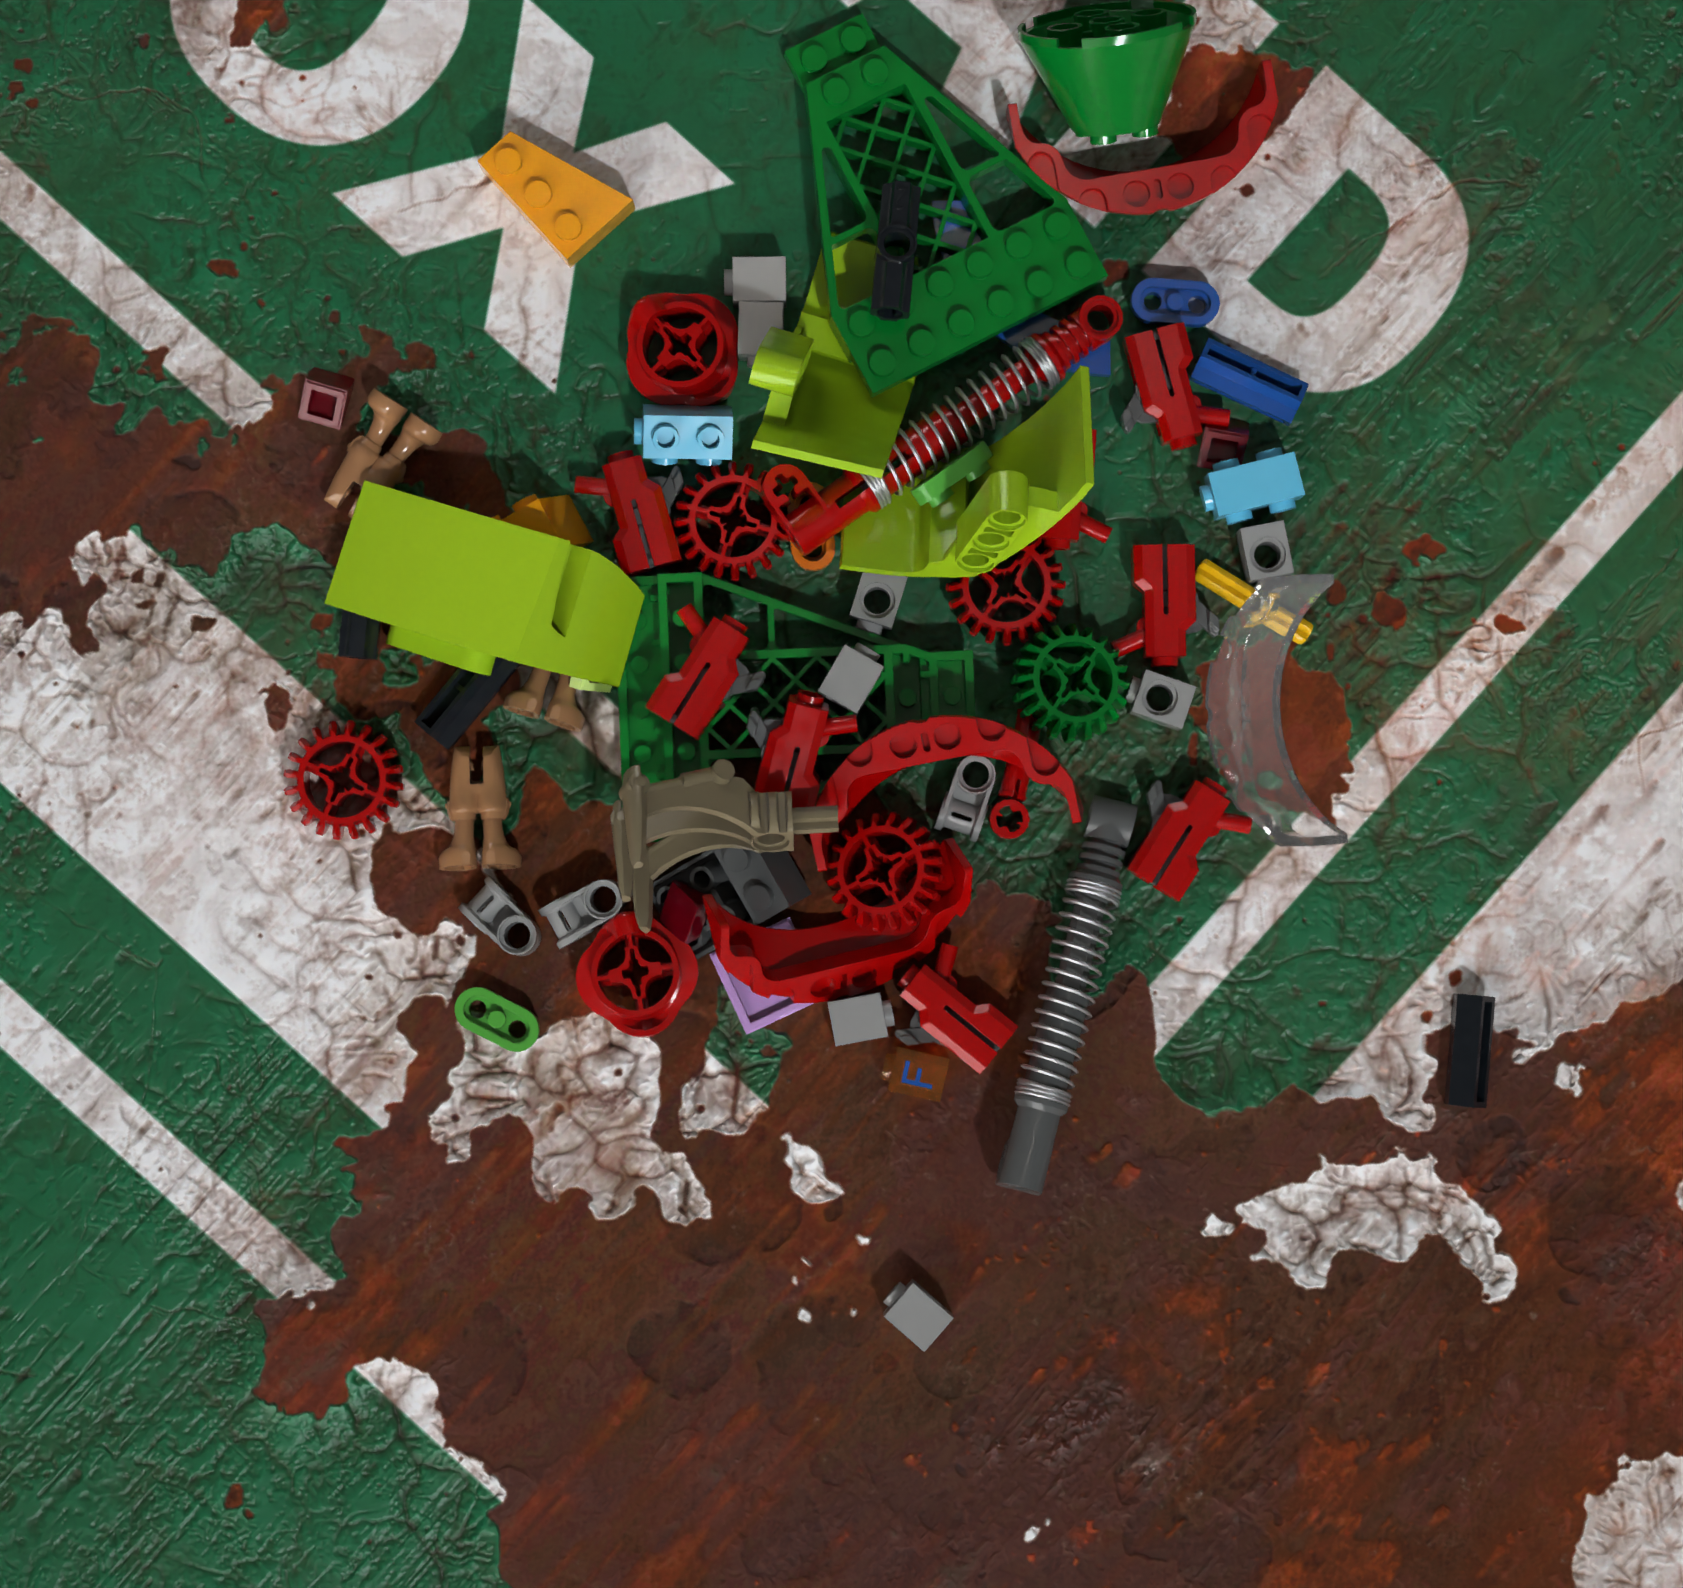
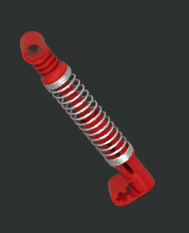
M1096 295L1089 298L1083 305L1067 315L1068 320H1060L1058 326L1053 325L1049 328V332L1045 331L1042 334L1032 333L1026 339H1022V342L1018 343V347L1013 346V353L1018 359V362L1015 364L1006 355L1001 354V360L1007 368L1004 372L995 363L990 362V369L995 376L991 381L983 371L978 370V376L984 384L980 389L971 379H967L966 383L973 393L967 397L959 387H955V393L961 401L959 404L955 405L949 396L944 395L943 399L947 407L932 403L933 411L928 415L920 411L921 420L916 423L913 420H909L910 427L905 431L899 428L898 436L886 465L891 472L882 477V479L843 470L842 476L817 492L798 467L791 464H779L771 468L766 474L761 486V498L765 506L797 550L803 556L808 555L868 511L877 513L884 506H887V503L891 504L892 494L902 496L903 486L914 487V479L916 477L925 479L927 469L937 471L939 461L949 463L950 453L959 455L961 445L972 446V435L977 438H983V427L988 430H995V419L1006 422L1007 411L1017 414L1019 410L1018 402L1027 406L1030 404V395L1041 397L1042 387L1052 389L1056 384H1060L1065 379L1066 371L1071 368V363H1078L1080 357L1085 358L1089 355V351L1093 352L1100 346L1108 343L1120 330L1123 322V312L1120 305L1113 298L1105 295ZM1092 311L1102 312L1108 319V329L1104 331L1093 329L1088 323V313ZM1034 382L1037 385L1038 394L1028 388ZM1024 390L1027 402L1021 400L1017 394ZM1010 399H1013L1015 410L1011 409L1005 403L1008 402ZM1001 407L1004 418L998 416L994 411ZM989 415L992 426L986 424L982 419ZM975 424L979 426L980 435L971 429ZM899 459L902 464L894 469L892 463ZM778 479L783 484L790 481L794 484L791 491V496L794 500L803 493H806L809 497V500L786 516L782 513L781 509L788 504L790 499L785 494L778 497L774 494L778 485L776 480ZM861 487L862 493L839 508L837 505L838 501Z

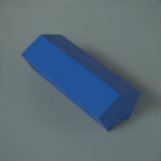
M1208 338L1189 377V381L1286 426L1292 423L1309 385L1298 378L1211 338Z

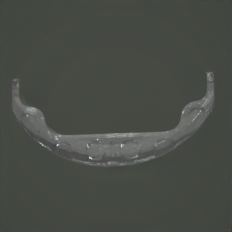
M1334 574L1266 577L1253 587L1256 591L1245 601L1236 616H1229L1220 633L1224 639L1217 661L1210 662L1205 696V707L1208 711L1206 728L1215 767L1222 768L1232 790L1228 795L1239 812H1246L1268 834L1266 838L1280 847L1348 843V834L1335 826L1318 810L1301 786L1286 749L1280 712L1282 674L1291 641L1301 620L1312 604L1326 589L1334 584Z

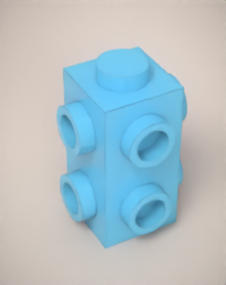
M643 404V418H634V444L642 445L643 458L651 459L652 463L658 465L677 464L678 459H696L697 464L704 466L720 465L722 460H732V407L725 405Z
M1281 447L1256 453L1257 461L1240 465L1238 458H1233L1213 464L1214 472L1207 473L1204 477L1205 485L1199 486L1205 512L1212 511L1214 521L1226 518L1227 525H1233L1253 519L1252 511L1269 507L1270 514L1295 509V500H1299L1305 495L1295 452L1283 454Z

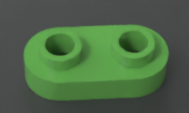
M981 440L922 480L910 492L920 506L928 502L934 508L954 494L951 486L966 477L968 482H971L988 471L991 466L987 460L993 456V453L985 441Z
M469 988L462 992L456 1000L455 1016L459 1024L512 1052L527 1050L536 1043L539 1037L540 1024L533 1012L487 988ZM476 1000L482 1001L486 1005V1013L481 1018L473 1016L470 1010L472 1003ZM516 1020L523 1022L526 1026V1032L520 1038L514 1037L510 1032V1025Z

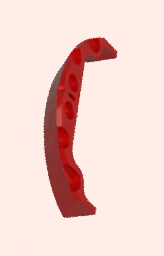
M1271 59L1261 60L1252 88L1244 104L1234 119L1215 139L1197 152L1177 162L1140 171L1097 169L1061 156L1055 147L1041 143L1020 123L1017 103L1007 105L1006 119L1014 147L1018 154L1037 176L1059 193L1080 204L1105 212L1124 215H1151L1159 210L1174 211L1201 201L1236 177L1261 146L1273 121L1279 101Z
M934 715L925 720H908L885 729L869 738L849 754L829 778L816 804V807L837 805L839 832L810 834L818 872L827 871L829 868L828 862L832 860V845L836 844L838 836L854 808L873 788L904 768L962 756L988 757L1011 763L1023 768L1027 776L1034 782L1050 784L1067 799L1073 824L1082 822L1084 807L1073 777L1055 756L1032 738L1009 726L984 718L966 715Z
M954 838L944 839L940 844V849L933 855L944 858L946 865L942 868L935 869V873L944 876L946 882L941 885L933 884L932 890L941 895V899L934 901L927 898L924 903L930 908L931 913L925 916L916 910L914 914L917 924L912 927L907 925L901 918L899 932L891 931L887 923L881 933L872 930L871 922L865 928L856 925V915L835 923L813 928L790 930L766 928L748 923L732 915L714 899L712 894L702 895L716 955L728 974L730 972L739 981L750 986L753 993L769 998L772 994L790 997L793 1003H819L833 1001L844 995H857L891 980L893 978V971L912 958L919 962L935 948V939L948 926L957 914L961 918L971 902L973 868ZM917 874L905 884L908 893L915 883ZM888 897L873 907H887L893 905L894 902L891 897Z

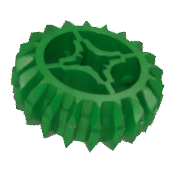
M1075 623L1068 624L1064 631H1062L1059 625L1051 626L1047 634L1039 631L1032 637L1033 644L1027 642L1020 648L1023 657H1018L1013 662L1012 667L1020 674L1012 676L1009 684L1021 688V691L1012 696V701L1025 703L1026 708L1020 712L1021 718H1027L1031 714L1036 718L1032 724V731L1037 732L1043 726L1047 727V740H1054L1061 732L1064 744L1073 742L1076 735L1081 742H1087L1092 738V733L1100 736L1107 731V723L1114 724L1117 722L1119 714L1116 709H1122L1127 704V700L1119 693L1127 691L1130 683L1119 679L1118 676L1124 674L1128 666L1123 664L1115 665L1114 659L1118 657L1120 650L1112 649L1108 652L1104 648L1107 644L1108 636H1101L1096 641L1092 640V627H1086L1080 634ZM1064 651L1076 654L1081 658L1073 664L1067 663L1061 658L1056 660L1049 653ZM1092 669L1097 675L1099 689L1092 682ZM1078 671L1073 679L1072 690L1061 696L1067 688L1066 684L1069 680L1067 677ZM1040 678L1046 682L1049 688L1047 699L1041 689ZM1065 703H1069L1079 709L1084 707L1091 714L1072 716L1059 711V708Z

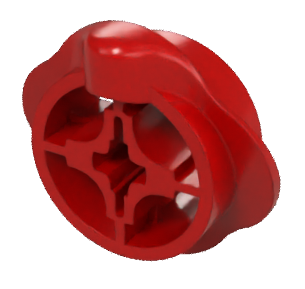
M656 293L646 295L635 303L627 326L628 352L626 365L629 378L637 391L646 399L660 405L708 406L726 400L733 391L738 375V326L731 311L718 299L699 293ZM682 318L701 321L699 324L694 322L684 329L674 328L669 324L671 321ZM715 331L718 342L717 352L712 364L708 366L701 357V352L708 343L707 337ZM658 333L665 345L663 351L657 356L658 362L650 368L649 347L653 337ZM671 338L678 344L681 343L685 347L689 346L695 362L688 355L685 356L681 352L677 353ZM681 370H689L697 376L686 381L665 379L667 375L672 377Z
M624 911L613 916L602 926L590 947L581 956L576 970V985L584 1003L593 1012L611 1022L618 1030L631 1036L650 1038L664 1031L675 1020L679 1010L691 997L696 988L699 968L696 956L689 944L680 941L659 921L653 918L651 931L644 933L638 927L635 911ZM639 940H648L660 945L668 952L672 962L661 963L660 961L649 962L644 960ZM625 943V959L618 968L602 974L608 956L615 948ZM634 954L640 967L644 971H648V975H644L641 978V996L635 983L630 978H626V975L633 973V965H635ZM667 976H673L671 986L666 995L658 1003L649 1007V991L651 986L657 981L666 979ZM614 986L615 988L626 987L630 989L635 1001L636 1010L624 1009L613 1004L606 996L603 988Z

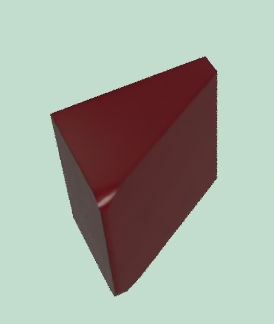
M312 368L305 378L298 418L340 430L346 415L355 379L324 369Z
M1230 419L1228 427L1204 424L1196 467L1213 470V464L1233 458H1238L1239 464L1242 465L1249 437V423Z
M673 880L659 921L680 941L688 944L699 938L707 917L702 895L705 894L677 880Z

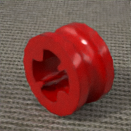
M1013 799L1002 800L997 803L990 811L989 816L991 829L996 835L1004 839H1013L1022 835L1028 828L1030 820L1026 807ZM1003 807H1009L1011 812L1019 811L1021 814L1022 822H1016L1020 827L1014 832H1010L1007 826L999 827L996 818L997 816H1002L999 811Z

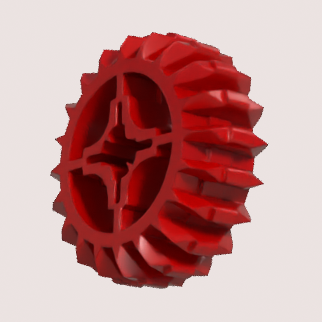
M729 461V475L721 476L718 465L711 466L713 480L708 482L706 477L699 472L695 475V478L702 488L699 491L689 485H685L683 488L684 493L693 499L691 504L684 501H677L676 509L688 513V517L674 519V526L680 529L688 528L689 531L678 536L677 542L679 545H686L691 542L694 544L693 547L687 550L685 557L690 561L701 554L703 558L699 562L698 570L702 573L713 563L716 564L714 578L721 579L724 568H731V579L733 582H738L740 579L739 568L746 567L750 579H754L757 577V573L753 564L760 561L763 568L769 571L772 569V563L766 555L771 552L779 558L784 556V550L775 544L776 540L790 542L785 532L780 530V525L772 514L771 525H768L751 517L746 511L750 490L761 497V486L768 472L764 470L760 473L757 480L752 479L754 465L750 463L746 464L743 475H737L735 461ZM779 482L774 491L775 495H778L783 489ZM726 487H737L731 502L726 506L707 507L702 505L714 492ZM790 500L788 504L781 510L787 509V506L791 504ZM741 501L739 509L742 514L740 517L741 520L746 519L747 525L744 527L737 526L735 531L731 533L730 540L727 543L729 536L726 530L728 528L727 523L721 524L719 517H731L733 511L737 509L738 502ZM697 518L706 520L720 529L721 539L718 553L709 549L701 540L697 530ZM761 536L766 538L753 552L744 556L731 557L732 550H734L735 544L741 537Z
M1038 537L1031 542L1030 546L1027 545L1018 551L1019 556L1010 567L1005 569L994 568L989 572L978 575L989 588V598L980 611L970 596L969 577H959V582L946 584L947 592L960 593V597L949 601V608L957 609L963 606L966 610L956 619L957 623L962 625L970 618L976 622L969 631L972 637H975L981 627L989 630L985 637V643L992 644L996 632L1003 633V646H1010L1012 640L1011 632H1017L1019 641L1024 644L1029 640L1025 628L1030 626L1036 634L1039 631L1044 632L1043 626L1038 621L1040 617L1050 623L1055 621L1056 615L1048 610L1047 606L1048 604L1054 607H1061L1064 600L1051 594L1052 590L1064 589L1066 582L1063 580H1052L1051 575L1058 574L1063 570L1061 563L1048 566L1045 562L1054 555V549L1048 548L1041 555L1036 551L1042 538ZM1030 562L1034 564L1041 578L1042 594L1040 601L1032 597V593L1027 591L1022 583V574ZM1019 568L1012 586L1017 593L1011 597L1007 593L1006 597L1001 596L997 603L993 605L992 602L997 595L996 592L999 587L994 578L996 579L1001 576L1004 580L1005 575L1011 576L1013 571ZM1006 603H1014L1031 612V614L1023 619L1013 622H1000L991 619L996 611Z
M352 720L347 721L344 734H341L340 727L336 721L329 722L330 736L328 737L325 736L321 728H313L312 733L317 741L314 745L305 738L298 740L300 747L307 751L304 757L293 752L288 756L291 761L300 763L298 771L291 769L284 771L285 777L297 779L296 786H288L284 789L285 794L288 796L299 794L301 798L290 806L292 812H299L307 808L308 812L303 816L301 823L304 826H309L316 819H319L316 834L321 836L328 831L330 825H333L332 835L335 840L342 839L345 827H348L349 835L352 839H359V824L362 823L369 833H375L377 828L372 820L375 815L385 823H388L391 819L389 814L382 809L385 803L394 808L400 806V801L389 797L390 790L404 791L405 784L392 782L391 775L403 773L404 767L402 765L389 766L388 761L396 758L399 754L397 749H388L382 753L380 749L386 744L388 738L381 734L373 742H370L373 727L365 725L359 736H357L356 722ZM353 744L350 753H346L344 759L337 765L329 766L317 760L324 751L335 745ZM365 751L373 757L378 767L379 788L367 783L361 775V767L364 762L362 758ZM344 768H349L351 770L349 777L355 780L354 783L364 787V790L355 787L351 789L344 787L345 792L340 793L338 791L340 783L335 781L334 777L326 774L325 771L328 770L337 774V772L344 773ZM311 773L321 777L327 784L328 792L325 798L326 805L324 809L316 803L311 793ZM352 795H361L372 800V803L365 810L356 815L335 817L339 807H343L345 801Z
M890 812L885 822L881 814L873 813L871 827L865 820L860 818L856 820L857 834L847 829L842 831L843 838L848 841L845 847L839 844L832 845V850L839 854L840 858L839 861L831 860L828 862L829 869L837 871V875L830 877L826 882L832 888H841L834 893L832 900L836 904L846 903L842 914L847 918L856 915V925L865 928L871 922L872 930L881 933L887 923L891 931L899 932L901 918L907 925L912 927L917 924L914 914L916 910L925 916L931 913L930 908L924 903L927 898L934 901L941 899V895L932 890L933 884L941 885L946 882L944 876L935 873V869L942 868L946 865V862L942 857H931L941 846L936 840L927 841L931 831L924 826L916 829L917 821L908 816L901 823L900 815ZM887 838L904 839L912 850L905 854L899 851L889 855L887 850L882 848L878 841ZM865 853L867 859L866 866L860 874L855 876L858 861L862 854ZM883 862L893 867L888 871L889 882L879 878L884 874ZM917 869L915 883L908 893L905 886L906 878L913 870ZM883 889L886 896L892 898L894 904L887 907H872L863 900L861 895L867 891L874 893Z

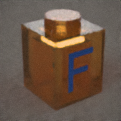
M897 1046L895 1055L886 1053L881 1079L889 1081L888 1091L940 1103L950 1058Z

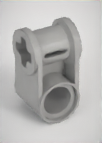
M971 755L966 756L959 762L949 791L945 793L934 829L941 830L945 827L969 835L970 841H977L989 806L987 803L996 777L994 765L989 759ZM974 761L981 762L988 770V779L980 787H970L963 779L965 766ZM956 812L970 817L971 821L952 816L951 813Z
M489 875L484 879L486 885L467 904L462 902L458 906V909L479 930L487 934L502 950L509 954L517 956L530 955L540 945L541 931L537 923ZM523 923L530 931V940L524 947L516 949L510 944L508 934L511 927L515 924Z
M601 879L588 884L574 893L570 892L539 909L538 912L541 917H547L559 939L556 945L560 950L593 932L594 928L621 913L626 906V902H623L621 899L618 882L611 879ZM603 886L612 889L616 895V904L609 912L599 910L594 903L596 890Z

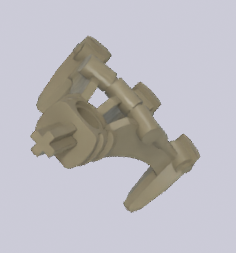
M725 759L717 760L712 767L681 773L678 778L651 784L649 779L641 773L640 765H634L627 769L623 775L622 787L619 789V798L621 800L614 802L610 815L621 899L623 902L631 901L633 896L635 918L638 927L642 932L648 933L651 931L653 920V881L669 867L687 857L713 849L738 848L758 854L763 852L794 851V834L839 832L837 805L792 808L791 791L756 792L743 778L733 777L735 774L734 766ZM662 838L661 840L653 844L651 847H648L646 845L654 840Z

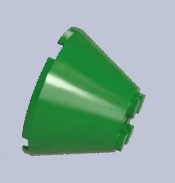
M1131 0L1069 7L1033 17L1034 26L1026 29L1025 23H1021L1017 27L1018 39L1072 132L1075 133V136L1090 137V144L1092 145L1111 144L1117 141L1116 135L1132 133L1133 137L1138 138L1151 137L1158 134V124L1161 121L1197 21L1195 7L1186 3L1154 0V8L1132 9Z

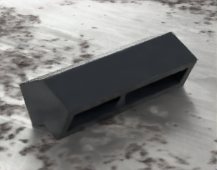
M496 657L491 676L458 668L414 722L446 749L451 750L520 665L516 662Z
M1453 993L1444 1104L1472 1108H1486L1495 997Z

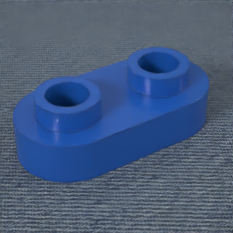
M1148 278L1137 284L1130 298V307L1134 316L1141 322L1152 325L1167 326L1184 322L1185 327H1203L1215 318L1220 306L1218 293L1210 284L1192 280ZM1149 295L1156 296L1160 301V307L1155 310L1148 309L1144 304V298ZM1191 299L1201 300L1204 304V310L1200 313L1190 311L1188 302Z

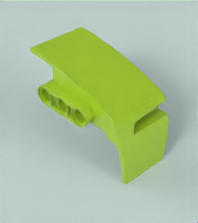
M830 231L832 237L840 234L834 231ZM856 238L832 250L838 305L841 308H848L872 296L875 244ZM821 249L809 293L794 332L771 326L758 348L749 384L771 390L762 423L753 439L751 448L882 479L917 375L871 398L853 362H848L829 326L830 320ZM915 256L914 265L920 266L919 259Z
M1080 365L1068 382L1043 407L1006 436L989 446L993 456L987 462L991 468L971 482H968L966 477L952 485L951 489L954 491V494L938 506L932 508L928 502L920 506L910 492L912 488L903 486L902 496L891 495V504L887 503V506H884L877 513L868 511L841 531L839 569L907 577H975L981 573L991 571L997 564L1014 555L1048 531L1072 510L1094 486L1089 367ZM963 448V449H961L960 454H961L962 452H964L965 450H967L968 448ZM950 453L949 461L958 455ZM939 461L937 470L947 463ZM927 469L926 478L935 471ZM891 471L883 473L882 477L886 476ZM916 477L914 479V486H916L924 479H919ZM861 487L843 498V506L863 492Z
M364 480L324 604L390 624L386 644L467 671L491 676L495 659L498 657L563 675L619 687L645 595L616 564L593 550L570 544L571 541Z

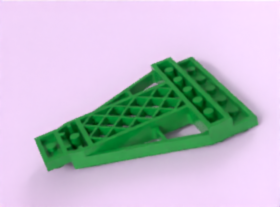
M863 13L784 51L783 57L804 94L828 301L829 326L848 362H853L871 398L1107 279L1108 274L1067 199L1045 183L1030 167L885 45L880 47ZM902 95L906 103L894 100V98ZM925 99L986 149L994 158L969 170L961 168L929 111ZM879 106L874 124L855 119V117ZM884 107L909 115L903 134L878 126ZM913 117L927 141L908 136ZM840 125L837 137L835 138L831 129ZM845 126L870 134L864 153L839 145ZM875 136L900 143L894 163L869 155ZM905 145L930 153L924 172L899 164ZM823 149L863 222L834 237L830 233L822 160ZM934 155L947 179L928 174ZM846 158L861 162L857 177ZM866 164L891 172L888 183L894 181L895 174L920 181L921 196L925 183L951 191L945 211L920 203L919 213L941 219L936 239L917 234V244L932 248L927 268L914 265L910 315L908 319H901L896 322L880 320V318L870 315L872 296L845 309L838 305L832 250L865 234L870 235L875 246L877 243L880 208L877 215L867 196L881 200L882 190L860 184ZM1005 165L1050 203L1051 206L1004 230H996L992 227L970 186V182ZM955 193L969 218L949 212ZM946 221L971 229L965 249L940 241ZM977 231L981 241L972 245ZM889 246L885 249L892 256H902L904 253V249L901 247L898 253L894 246ZM937 250L952 255L933 265Z
M702 572L629 577L644 593L645 597L620 686L618 687L622 782L624 773L634 765H640L641 773L649 779L651 784L678 778L681 773L711 767L719 759H761L760 748L736 749L750 734L747 729L732 745L728 744L712 729L730 709L747 724L748 718L734 706L744 693L736 694L730 701L726 700L723 702L725 707L713 718L699 741L645 707L664 675L679 672L692 651L689 644L693 636L677 612L689 603H692L705 622L704 589L706 587H713L767 606L768 646L764 650L743 651L738 658L740 662L766 661L757 672H765L773 663L791 679V682L775 699L768 695L761 687L757 692L770 703L761 713L763 719L774 707L784 716L785 709L778 704L795 684L802 690L811 691L800 679L816 662H819L829 672L831 666L824 659L837 658L843 648L779 649L775 644L774 612L776 610L855 637L862 645L883 656L884 672L882 671L880 674V678L876 681L867 699L884 682L886 716L867 699L864 702V705L882 720L881 724L866 740L856 732L849 733L860 744L824 745L819 747L817 756L849 755L862 743L878 734L885 726L888 729L908 720H925L934 715H966L976 717L973 650L927 652L708 576ZM811 659L796 676L778 661ZM829 708L828 714L831 717H839L834 711H832ZM709 733L727 749L710 750ZM829 779L820 782L818 793L822 792ZM662 838L657 839V840H654V841H652V842H650V843H656V842H658L659 840H661Z

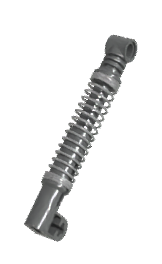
M1095 794L1093 796L1084 830V838L1088 841L1082 842L1081 846L1086 852L1079 854V860L1083 861V863H1077L1076 869L1069 873L1068 883L1065 884L1067 887L1064 888L1068 894L1076 897V899L1062 898L1063 902L1074 905L1072 913L1058 912L1060 916L1070 919L1069 927L1063 925L1055 926L1057 930L1067 932L1065 941L1060 939L1052 940L1054 944L1064 946L1062 955L1057 953L1048 954L1049 957L1060 960L1059 968L1045 967L1046 971L1055 973L1057 976L1055 982L1042 981L1043 985L1049 987L1046 988L1045 995H1038L1043 1000L1042 1008L1034 1009L1035 1012L1040 1013L1038 1023H1031L1033 1027H1037L1035 1037H1027L1030 1041H1034L1032 1051H1024L1025 1054L1030 1055L1028 1065H1021L1022 1068L1027 1069L1025 1079L1018 1078V1082H1016L1018 1086L1015 1087L1017 1090L1014 1091V1101L1018 1108L1010 1138L1005 1142L995 1180V1185L1036 1196L1041 1195L1043 1192L1061 1116L1067 1113L1068 1107H1070L1069 1103L1072 1102L1070 1100L1072 1095L1067 1090L1074 1088L1075 1085L1070 1080V1076L1079 1073L1077 1068L1073 1066V1063L1082 1059L1081 1055L1076 1051L1077 1048L1085 1045L1084 1040L1080 1038L1081 1034L1089 1031L1087 1026L1084 1025L1085 1020L1092 1018L1091 1013L1087 1010L1088 1006L1096 1003L1094 998L1086 993L1099 990L1098 985L1089 979H1096L1102 976V972L1092 965H1100L1106 962L1104 956L1096 951H1104L1109 948L1108 943L1099 937H1108L1113 934L1111 929L1104 924L1116 921L1115 916L1107 910H1114L1119 907L1123 885L1119 880L1120 873L1116 870H1121L1123 863L1118 859L1125 858L1126 853L1121 849L1128 847L1138 805ZM1106 914L1112 919L1104 920L1103 915ZM1100 928L1106 930L1108 933H1099ZM1099 942L1105 947H1096V944ZM1093 956H1096L1099 959H1101L1099 961H1092ZM1090 969L1098 974H1089ZM1086 984H1090L1094 988H1086Z

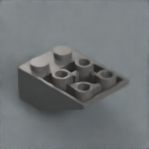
M738 848L713 849L705 851L653 882V903L660 915L673 880H677L705 895L712 894L714 899L729 913L754 925H759L812 894L788 851L758 854ZM707 917L700 937L688 943L696 959L715 950Z

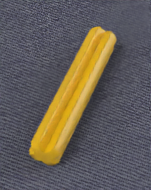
M1204 559L1195 571L1196 582L1297 644H1303L1310 636L1314 627L1311 622L1209 559Z

